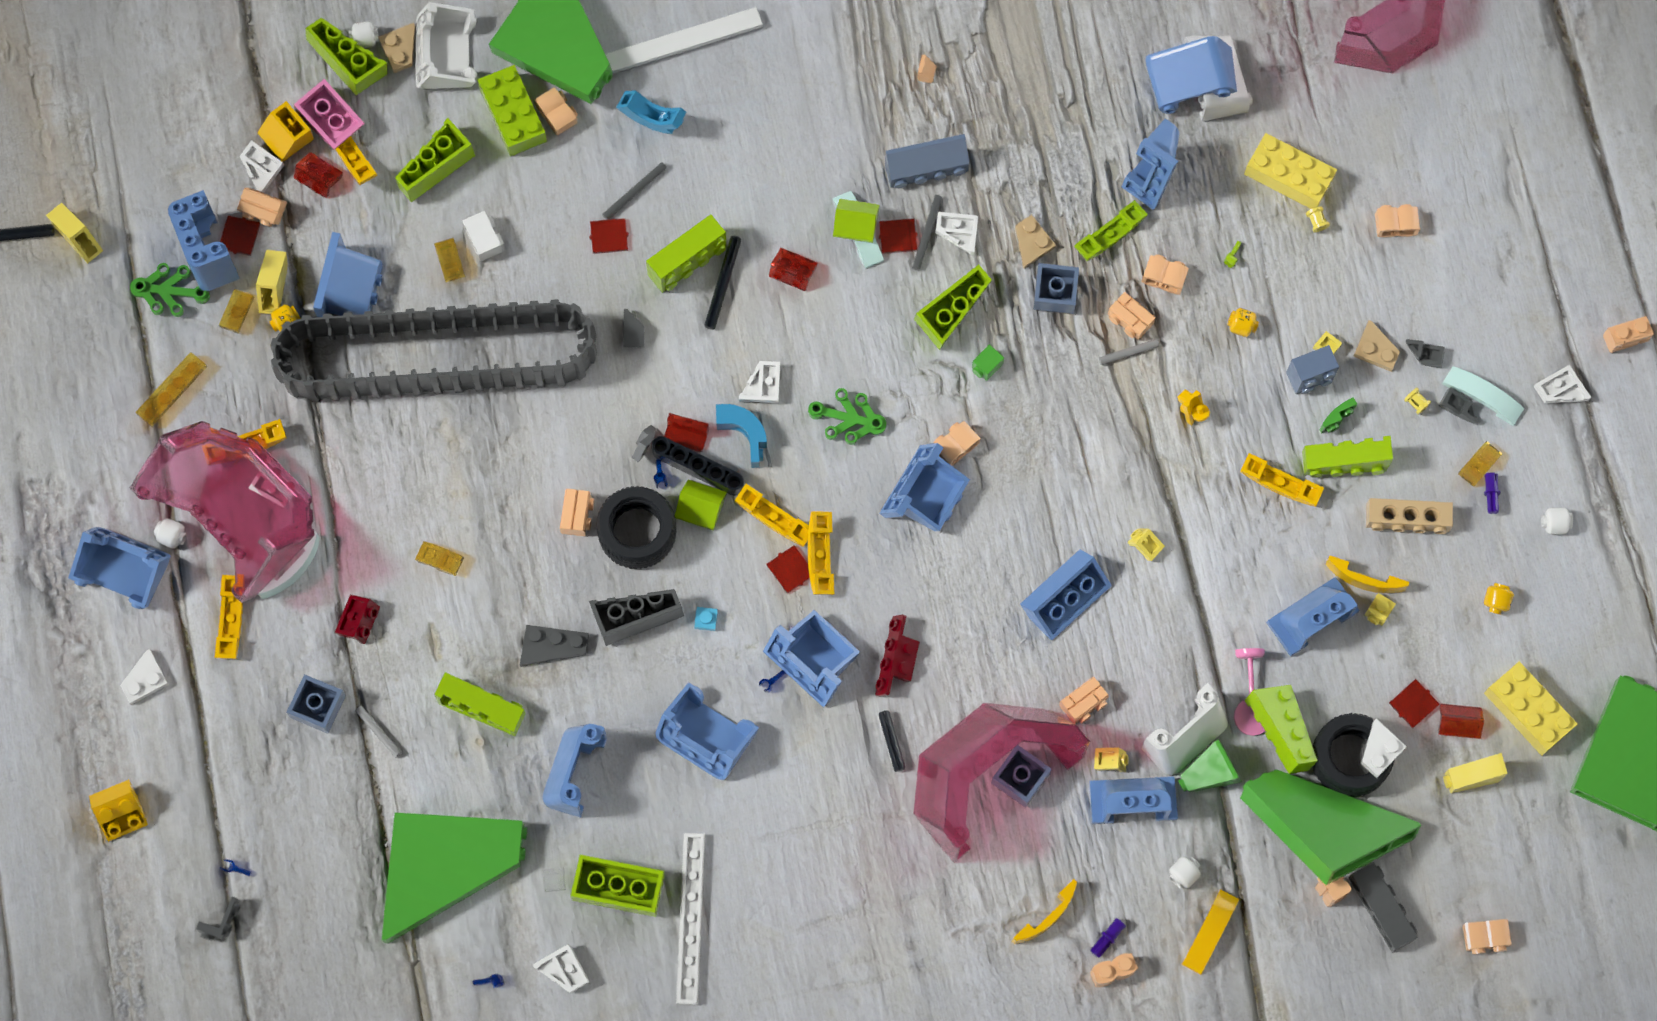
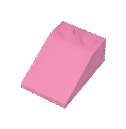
M325 79L294 104V109L298 115L334 150L365 124Z

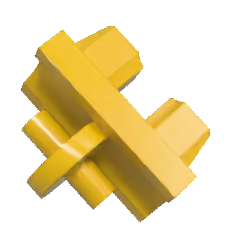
M1185 389L1177 397L1178 401L1182 403L1180 410L1185 414L1188 424L1192 426L1194 420L1202 422L1208 419L1210 411L1203 404L1199 391L1196 390L1192 394Z

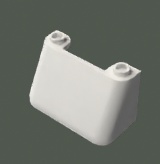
M429 2L418 14L415 23L417 88H468L477 82V72H475L473 67H469V33L472 29H475L477 19L474 17V9Z
M1192 35L1184 38L1183 44L1209 36H1216L1232 47L1237 92L1231 93L1230 96L1224 98L1219 97L1213 92L1199 96L1198 102L1201 103V108L1203 109V111L1199 112L1202 122L1246 113L1249 111L1250 104H1252V96L1250 92L1247 93L1235 52L1237 50L1236 41L1229 35Z
M1209 683L1203 686L1197 693L1195 702L1198 709L1194 715L1195 718L1174 737L1164 729H1157L1144 741L1141 750L1166 775L1173 776L1179 773L1221 735L1227 727L1228 721L1218 694Z

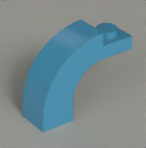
M636 90L625 91L616 107L635 122L666 134H672L674 129H678L682 125L686 111L681 107L665 108L656 105Z
M716 404L717 430H736L744 434L750 443L751 468H760L759 461H763V449L759 448H767L766 434L761 422L753 413L743 407L732 404Z

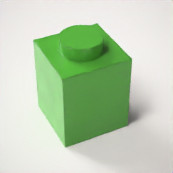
M989 344L973 360L972 371L977 377H983L987 381L1003 365L1004 357Z

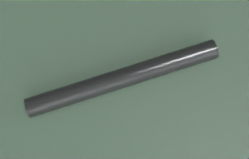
M663 162L657 165L602 214L606 220L611 218L667 168Z
M935 195L912 266V269L920 271L942 201V196Z

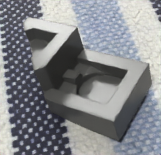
M624 309L623 347H644V326L628 309Z
M1406 339L1407 346L1421 365L1442 368L1445 347L1424 344V341Z
M1452 387L1448 388L1438 406L1470 423L1475 424L1477 422V417L1474 416L1472 409V399L1468 400L1467 397Z
M652 425L642 431L636 442L638 446L632 458L637 462L644 457L655 436L656 429Z

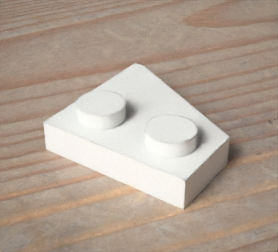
M570 944L533 964L535 969L545 974L569 993H573L590 983Z

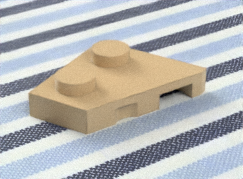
M414 22L378 37L394 73L413 66Z
M1032 214L1015 225L1022 267L1024 269L1056 247L1055 243Z
M1368 320L1354 357L1392 372L1400 351L1371 320Z

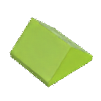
M839 199L835 212L833 237L873 243L880 205Z
M688 479L680 492L675 518L714 531L727 492Z

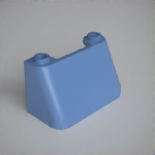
M1209 36L1150 54L1145 58L1159 110L1165 114L1174 113L1179 108L1178 102L1211 92L1221 98L1228 97L1231 93L1237 92L1232 47L1219 37Z
M94 527L82 533L68 579L75 581L76 585L82 587L93 583L129 597L132 607L143 609L149 606L169 564L171 555L111 530Z
M688 682L662 714L656 730V738L663 745L719 780H724L757 734L759 727L752 721L744 719L740 720L737 725L703 704L704 695L702 690Z
M585 724L565 730L543 792V801L548 808L581 818L584 806L579 804L581 791L578 786L570 782L580 752L591 755L592 750L595 748L605 747L607 736L604 727L595 724Z

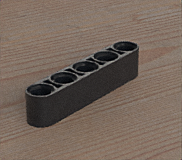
M659 436L652 441V452L658 460L733 496H738L744 487L743 477L738 472L666 437ZM659 445H665L667 447L664 451L661 452L656 450L657 446ZM677 454L685 456L683 460L678 461L674 459ZM695 463L703 464L701 469H694L692 466ZM713 472H720L722 474L721 477L716 479L711 477ZM732 481L740 483L738 487H731L729 484Z

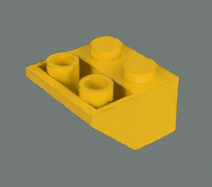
M287 101L270 112L257 132L281 162H284L314 140L311 129Z
M129 779L89 796L91 809L108 842L148 825L137 794Z

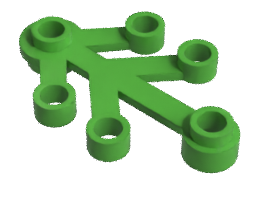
M161 263L153 274L147 278H136L130 285L132 294L136 297H143L155 315H160L164 307L161 302L155 301L150 293L159 294L170 307V311L175 317L182 316L184 309L181 304L175 302L171 295L193 297L199 304H204L210 299L209 291H204L199 286L195 289L173 287L182 279H187L190 276L191 272L186 265L179 266L177 273L162 284L154 285L153 283L158 279L170 274L169 266L166 263ZM163 267L167 268L166 272H160ZM182 270H187L186 274H180ZM138 285H144L142 289H137ZM199 291H204L203 295H197ZM159 305L160 309L155 311L154 307ZM180 308V311L175 313L174 309Z
M844 388L836 390L835 398L841 402L846 412L826 408L818 401L812 402L808 407V414L812 419L817 420L826 416L844 421L835 427L829 426L826 428L825 436L829 440L835 439L838 434L856 424L864 427L856 432L848 431L845 434V441L849 445L855 444L858 439L869 433L878 435L886 429L885 418L879 414H874L864 393L856 395L855 403L862 408L866 417L858 415L849 401L848 393ZM840 392H843L845 394V397L840 398L838 397V394ZM863 397L865 401L860 403L858 398ZM818 406L820 410L815 412L813 407ZM878 421L880 425L875 427L872 423ZM833 430L835 434L830 436L827 432ZM853 435L855 439L850 441L847 437Z

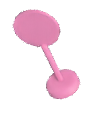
M1263 648L1235 650L1237 658L1248 659L1249 694L1254 690L1253 659L1264 657L1265 650ZM1243 700L1238 704L1234 712L1235 725L1246 735L1255 736L1265 732L1260 722L1256 721L1252 708L1248 707Z

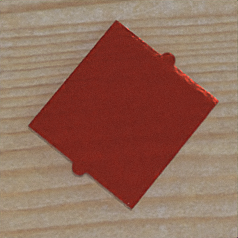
M228 215L220 242L224 243L227 250L233 252V254L239 253L251 256L261 223L247 220L245 217L238 218Z
M625 218L590 221L591 235L589 238L592 240L593 254L628 251L627 237L629 233L626 232Z
M915 219L879 221V240H881L882 254L917 251L916 237L918 233L915 230Z
M795 545L783 553H778L776 558L766 564L787 594L799 585L803 586V583L810 578L808 563Z
M1417 679L1389 702L1399 714V718H1403L1412 729L1440 705L1430 694V690H1426Z

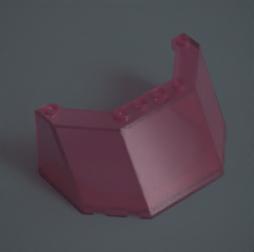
M1385 0L1360 17H1350L1345 24L1341 41L1337 42L1333 63L1393 74L1406 63H1410L1425 51L1438 45L1445 0Z
M204 421L163 434L129 487L139 499H153L190 512L213 535L219 544L234 558L235 584L232 587V593L241 603L255 598L315 535L314 529H312L313 510L310 509L312 496L257 440L247 437L246 440L239 438L237 433L224 428H220V430L211 428L210 423ZM252 484L260 494L249 489V486Z
M983 703L919 754L914 816L955 863L971 849L966 843L970 835L969 829L966 826L969 784L1022 741L1046 744L1067 770L1071 769L1084 758L1090 743L1089 739L1077 725L1041 708Z

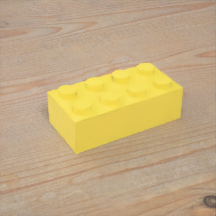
M1265 133L1247 164L1244 175L1313 209L1319 206L1335 177L1337 169Z
M1520 661L1484 692L1489 700L1541 756L1577 725L1576 721Z

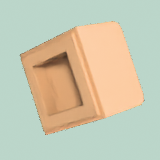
M926 55L921 57L918 81L932 83L936 65Z

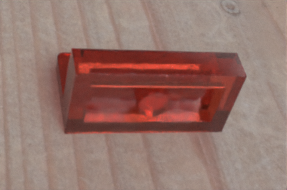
M669 413L667 418L668 426L664 437L688 449L703 452L709 433V424Z
M1440 704L1439 735L1481 739L1484 725L1482 708Z

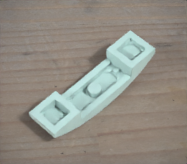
M851 191L832 198L836 207L839 199L857 201ZM875 236L873 243L853 240L865 269L884 261Z
M1454 366L1442 383L1448 388L1452 387L1459 393L1463 392L1497 413L1495 416L1514 426L1524 410L1517 401L1498 387L1468 371Z
M313 530L300 544L304 553L278 581L270 576L257 590L258 595L262 599L282 592L298 580L306 571L319 545L320 538L316 531Z

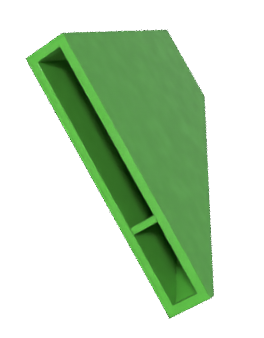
M519 0L489 43L492 54L591 105L595 99L600 97L604 85L612 79L613 72L610 63L579 0Z
M1620 675L1615 680L1570 793L1657 831V691L1650 685H1641L1635 682V679L1630 676Z
M1277 769L1269 773L1265 772L1259 778L1246 782L1240 797L1325 885L1412 841L1421 827V824L1415 820Z
M395 812L382 941L389 944L519 868L521 861H525L526 849L522 848L523 840L527 839V827H524L523 821Z

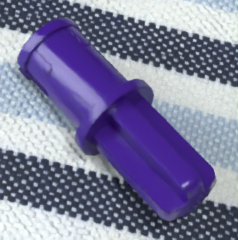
M1490 472L1484 475L1486 485L1484 495L1487 496L1488 513L1497 514L1499 513L1498 496L1501 494V491L1498 487V474Z
M1115 918L1107 930L1101 932L1102 936L1091 948V953L1100 958L1111 944H1115L1114 940L1126 928V925L1118 918Z

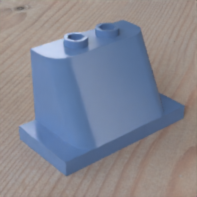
M1166 118L1148 138H1144L1140 143L1136 154L1142 160L1132 172L1130 171L1121 186L1152 210L1158 206L1178 163L1176 152L1179 130Z
M332 232L313 306L317 317H323V314L329 313L343 316L344 313L352 312L353 315H362L365 311H371L372 306L377 303L378 293H376L377 286H381L382 261L347 249L340 233Z
M940 444L920 445L879 514L885 518L906 515L933 531H940L943 524L952 516L954 506L962 499V492L970 479L939 457L944 448Z
M1334 577L1269 619L1266 623L1291 657L1308 646L1307 640L1309 637L1337 619L1342 624L1359 613L1360 610L1351 595L1345 591L1338 579Z
M815 610L789 631L782 625H779L774 630L763 650L772 661L823 708L829 704L842 682L838 676L860 653L846 637L842 636Z
M1174 777L1089 781L1092 824L1114 823V814L1155 812L1156 821L1178 819Z

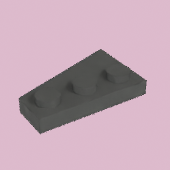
M526 625L520 667L534 663H545L556 659L562 660L584 656L587 651L589 633Z

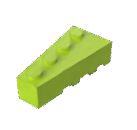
M322 17L305 28L306 40L355 96L387 75V62L378 59L371 51L359 46L354 39L346 37L342 34V31Z
M449 118L443 122L444 125L439 131L436 130L432 139L426 146L423 145L420 148L419 154L414 159H411L395 177L399 189L411 203L475 157L472 144Z
M979 264L918 311L914 317L916 323L939 350L992 281Z

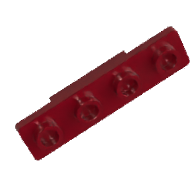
M903 614L893 616L889 623V635L884 645L885 653L880 663L879 679L876 682L875 695L878 697L890 694L893 677L905 682H911L920 641L903 635L907 618Z

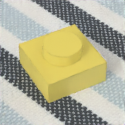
M1326 331L1315 343L1313 349L1317 350L1329 345L1333 354H1335L1341 347L1342 342Z

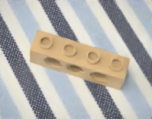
M1369 498L1366 503V528H1372L1373 531L1392 529L1394 532L1413 530L1414 533L1434 531L1435 534H1446L1453 527V502ZM1384 513L1392 514L1393 519H1386ZM1404 514H1411L1414 520H1407ZM1425 515H1432L1435 521H1428Z

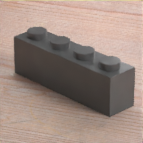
M1373 862L1352 873L1348 878L1390 951L1394 952L1418 938L1416 935L1417 929L1412 922H1408L1403 905L1397 903L1394 898L1395 892L1391 885H1387L1383 879L1384 873L1382 869Z

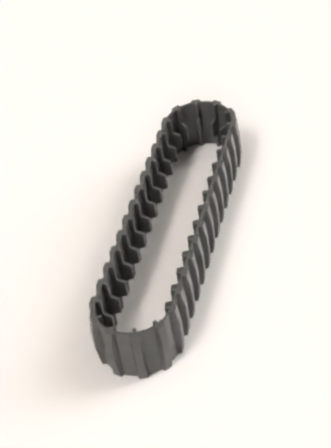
M558 299L551 300L550 303L530 301L529 304L518 305L517 302H509V305L497 306V303H491L488 307H477L475 304L468 305L467 308L458 309L455 306H447V309L435 310V307H427L426 311H415L414 308L406 309L405 312L385 310V313L373 314V311H365L362 315H353L352 312L344 313L343 316L323 314V317L311 318L310 315H303L302 319L291 323L289 321L282 325L283 329L276 338H272L270 345L274 357L271 359V367L278 381L284 383L290 395L295 398L300 396L311 399L312 402H319L323 398H331L332 401H338L341 397L361 399V396L370 395L373 398H381L382 395L386 394L401 397L402 393H414V396L422 395L423 392L433 391L435 394H443V391L454 390L455 393H463L465 389H475L476 392L484 391V388L504 390L505 387L516 386L517 389H525V386L536 385L537 388L545 387L546 384L566 386L567 382L583 379L590 364L595 363L597 356L595 345L596 331L591 319L583 315L580 306L575 303L571 305L561 303ZM555 322L556 326H559L560 322H568V328L571 330L573 327L575 330L578 327L581 328V330L576 332L578 340L585 338L583 344L577 345L578 352L581 353L578 357L576 354L570 355V362L561 364L560 360H557L556 365L540 366V361H536L535 366L520 367L519 363H516L515 368L499 369V365L495 364L494 369L479 370L478 365H474L473 370L458 371L456 366L452 368V372H437V369L433 368L431 373L417 374L416 369H412L411 374L396 375L395 370L390 372V376H376L374 372H371L369 377L355 378L354 373H350L348 378L334 379L333 374L327 376V380H314L312 376L306 377L307 381H302L298 372L295 375L290 372L293 368L291 363L288 362V357L292 358L293 356L290 349L294 345L296 348L301 346L299 341L309 338V341L313 342L315 337L329 336L332 341L336 340V336L350 335V338L354 339L356 334H370L371 338H375L377 333L391 332L392 337H395L397 332L411 331L412 335H417L419 330H432L433 334H436L438 329L452 328L453 332L457 333L458 328L473 327L474 331H479V327L494 326V329L498 330L499 325H514L515 329H518L519 324L535 323V327L538 328L540 323Z

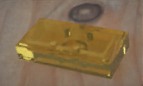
M234 289L219 327L239 334L254 296Z

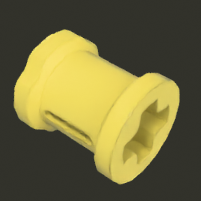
M1322 206L1315 207L1306 212V216L1310 218L1313 225L1312 230L1314 233L1329 227L1330 223L1326 221L1323 215Z
M1415 388L1404 399L1405 402H1409L1417 410L1416 413L1418 415L1431 404L1430 400H1426L1419 393L1418 388Z

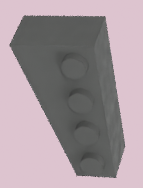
M675 589L649 592L646 595L636 596V594L628 595L625 598L616 599L613 597L603 601H589L606 646L684 617Z

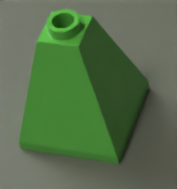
M1219 739L1180 775L1182 779L1178 780L1184 792L1187 790L1189 792L1201 791L1242 782Z

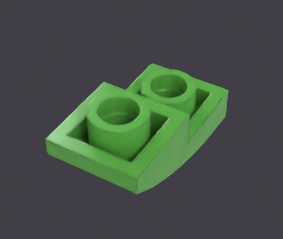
M1354 397L1340 404L1327 416L1320 428L1321 434L1326 431L1328 433L1336 431L1343 420L1342 417L1345 418L1354 413L1357 406Z

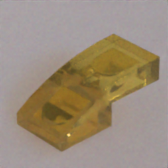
M454 238L434 243L445 281L449 282L465 277Z
M1486 441L1458 474L1474 487L1501 457L1502 453Z
M423 541L415 560L418 563L434 567L440 572L456 576L464 557L440 546Z

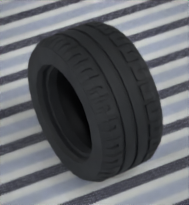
M643 486L622 488L620 491L618 490L616 493H613L612 496H609L600 508L596 523L598 539L604 553L616 564L625 568L628 567L629 569L647 568L661 562L671 551V548H673L677 533L674 511L669 502L657 491L647 487L644 488ZM631 509H644L651 512L658 519L660 527L656 537L649 544L641 547H630L621 543L614 534V525L617 519L624 512Z
M1358 713L1339 715L1327 722L1319 731L1312 745L1317 758V762L1312 767L1315 776L1318 777L1317 779L1321 781L1320 783L1324 787L1354 798L1370 794L1386 780L1392 770L1394 761L1377 778L1371 772L1361 776H1351L1337 769L1332 762L1330 754L1332 742L1340 736L1351 734L1360 736L1367 741L1375 719Z

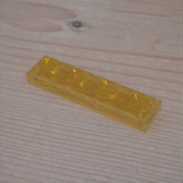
M190 352L135 413L153 427L207 368V365Z

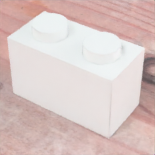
M485 211L462 220L464 229L480 262L502 253L501 245L504 244L499 233L495 234L493 230L496 227L491 216L487 217Z

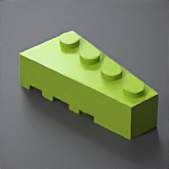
M1391 435L1383 436L1382 441H1373V438H1365L1364 441L1357 444L1348 440L1338 443V446H1334V443L1304 446L1302 451L1304 475L1318 478L1325 474H1331L1332 477L1342 476L1345 473H1351L1353 476H1359L1365 472H1372L1373 475L1383 474L1387 471L1393 460Z
M446 672L434 694L439 705L513 736H516L526 715L521 704L515 701L510 703L496 693L491 694L477 685H472Z
M1291 684L1253 690L1244 701L1248 707L1252 708L1256 721L1260 722L1263 726L1267 739L1271 740L1274 744L1275 752L1287 772L1294 774L1309 771L1317 762V758Z

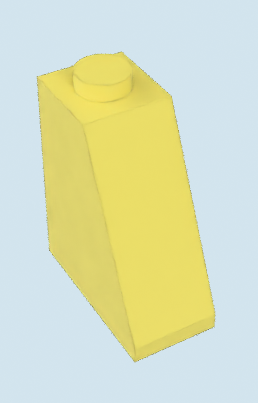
M60 203L46 215L57 231L87 264L103 252L86 226L63 203Z
M266 250L256 282L259 313L271 314L272 311L281 307L288 268L286 252Z
M1502 753L1450 768L1445 772L1443 780L1445 787L1449 788L1451 794L1498 783L1508 773Z

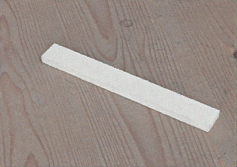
M754 7L605 55L614 74L761 28L763 24L757 8Z
M684 833L676 1005H698L705 834Z

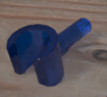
M657 459V474L654 475L655 486L658 488V484L664 482L665 487H667L668 483L666 475L662 471L661 460Z
M781 670L769 680L762 679L759 682V686L766 682L769 683V687L764 692H770L773 687L772 685L786 674L785 671Z
M223 859L229 862L230 865L228 869L220 867L222 871L228 873L234 871L250 876L251 871L238 867L232 860Z
M493 974L484 979L473 980V985L492 982L493 988L503 986L505 982L501 975Z

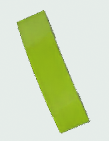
M1134 200L1120 210L1116 217L1092 235L1088 234L1076 243L1074 247L1086 261H1089L1116 244L1141 223L1148 214Z

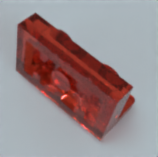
M309 152L296 164L294 179L315 193L327 198L330 188L342 178L343 172L312 152Z
M780 248L771 263L769 277L806 291L809 280L815 272L818 263Z

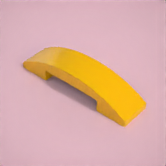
M352 136L335 149L359 185L378 176L352 139Z
M278 419L261 425L260 429L225 441L219 439L201 446L207 465H214L261 452L284 441L287 437L282 421Z
M1248 453L1240 470L1242 474L1277 494L1316 507L1324 487L1306 479L1302 481L1268 465V461Z
M745 484L734 501L767 527L804 547L808 541L809 525L799 518L795 519L762 497L763 494Z
M812 511L810 515L808 567L813 595H834V574H831L830 533L833 532L832 512Z
M1329 555L1325 564L1343 581L1366 591L1399 593L1405 591L1409 586L1408 581L1389 575L1386 582L1350 571L1347 569L1349 561Z
M222 575L218 637H216L214 658H237L243 614V576Z
M1073 879L1058 894L1057 897L1062 903L1035 929L1028 923L1013 937L1012 942L1019 944L1029 941L1053 926L1068 907L1077 881Z
M1221 889L1219 890L1182 963L1183 966L1200 975L1202 974L1239 901L1238 898Z

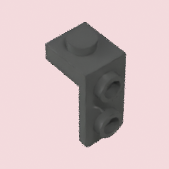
M232 896L219 928L200 921L198 922L196 930L201 933L200 937L210 941L213 938L224 941L225 936L228 937L232 930L231 921L233 916L236 917L241 906L236 897Z

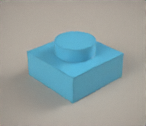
M697 607L694 629L715 631L718 609Z

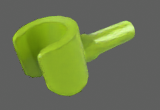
M1237 241L1232 251L1226 255L1224 263L1229 268H1232L1238 261L1235 254L1242 244L1240 241Z

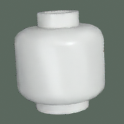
M370 21L354 23L352 30L349 31V39H354L362 48L374 47L376 41H379L377 26H373V23Z
M1564 507L1548 508L1545 515L1541 516V526L1545 527L1548 534H1566L1573 527V515Z
M169 518L163 521L160 520L154 530L156 541L172 549L176 548L179 544L182 545L186 540L187 534L184 533L185 527L183 524Z
M1180 857L1169 868V878L1178 888H1189L1201 876L1200 864L1193 857L1190 859Z

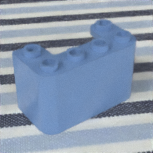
M204 190L171 203L168 207V214L188 265L200 289L210 291L239 280L238 272L225 244L217 241L204 245L202 238L211 235V225L218 223Z

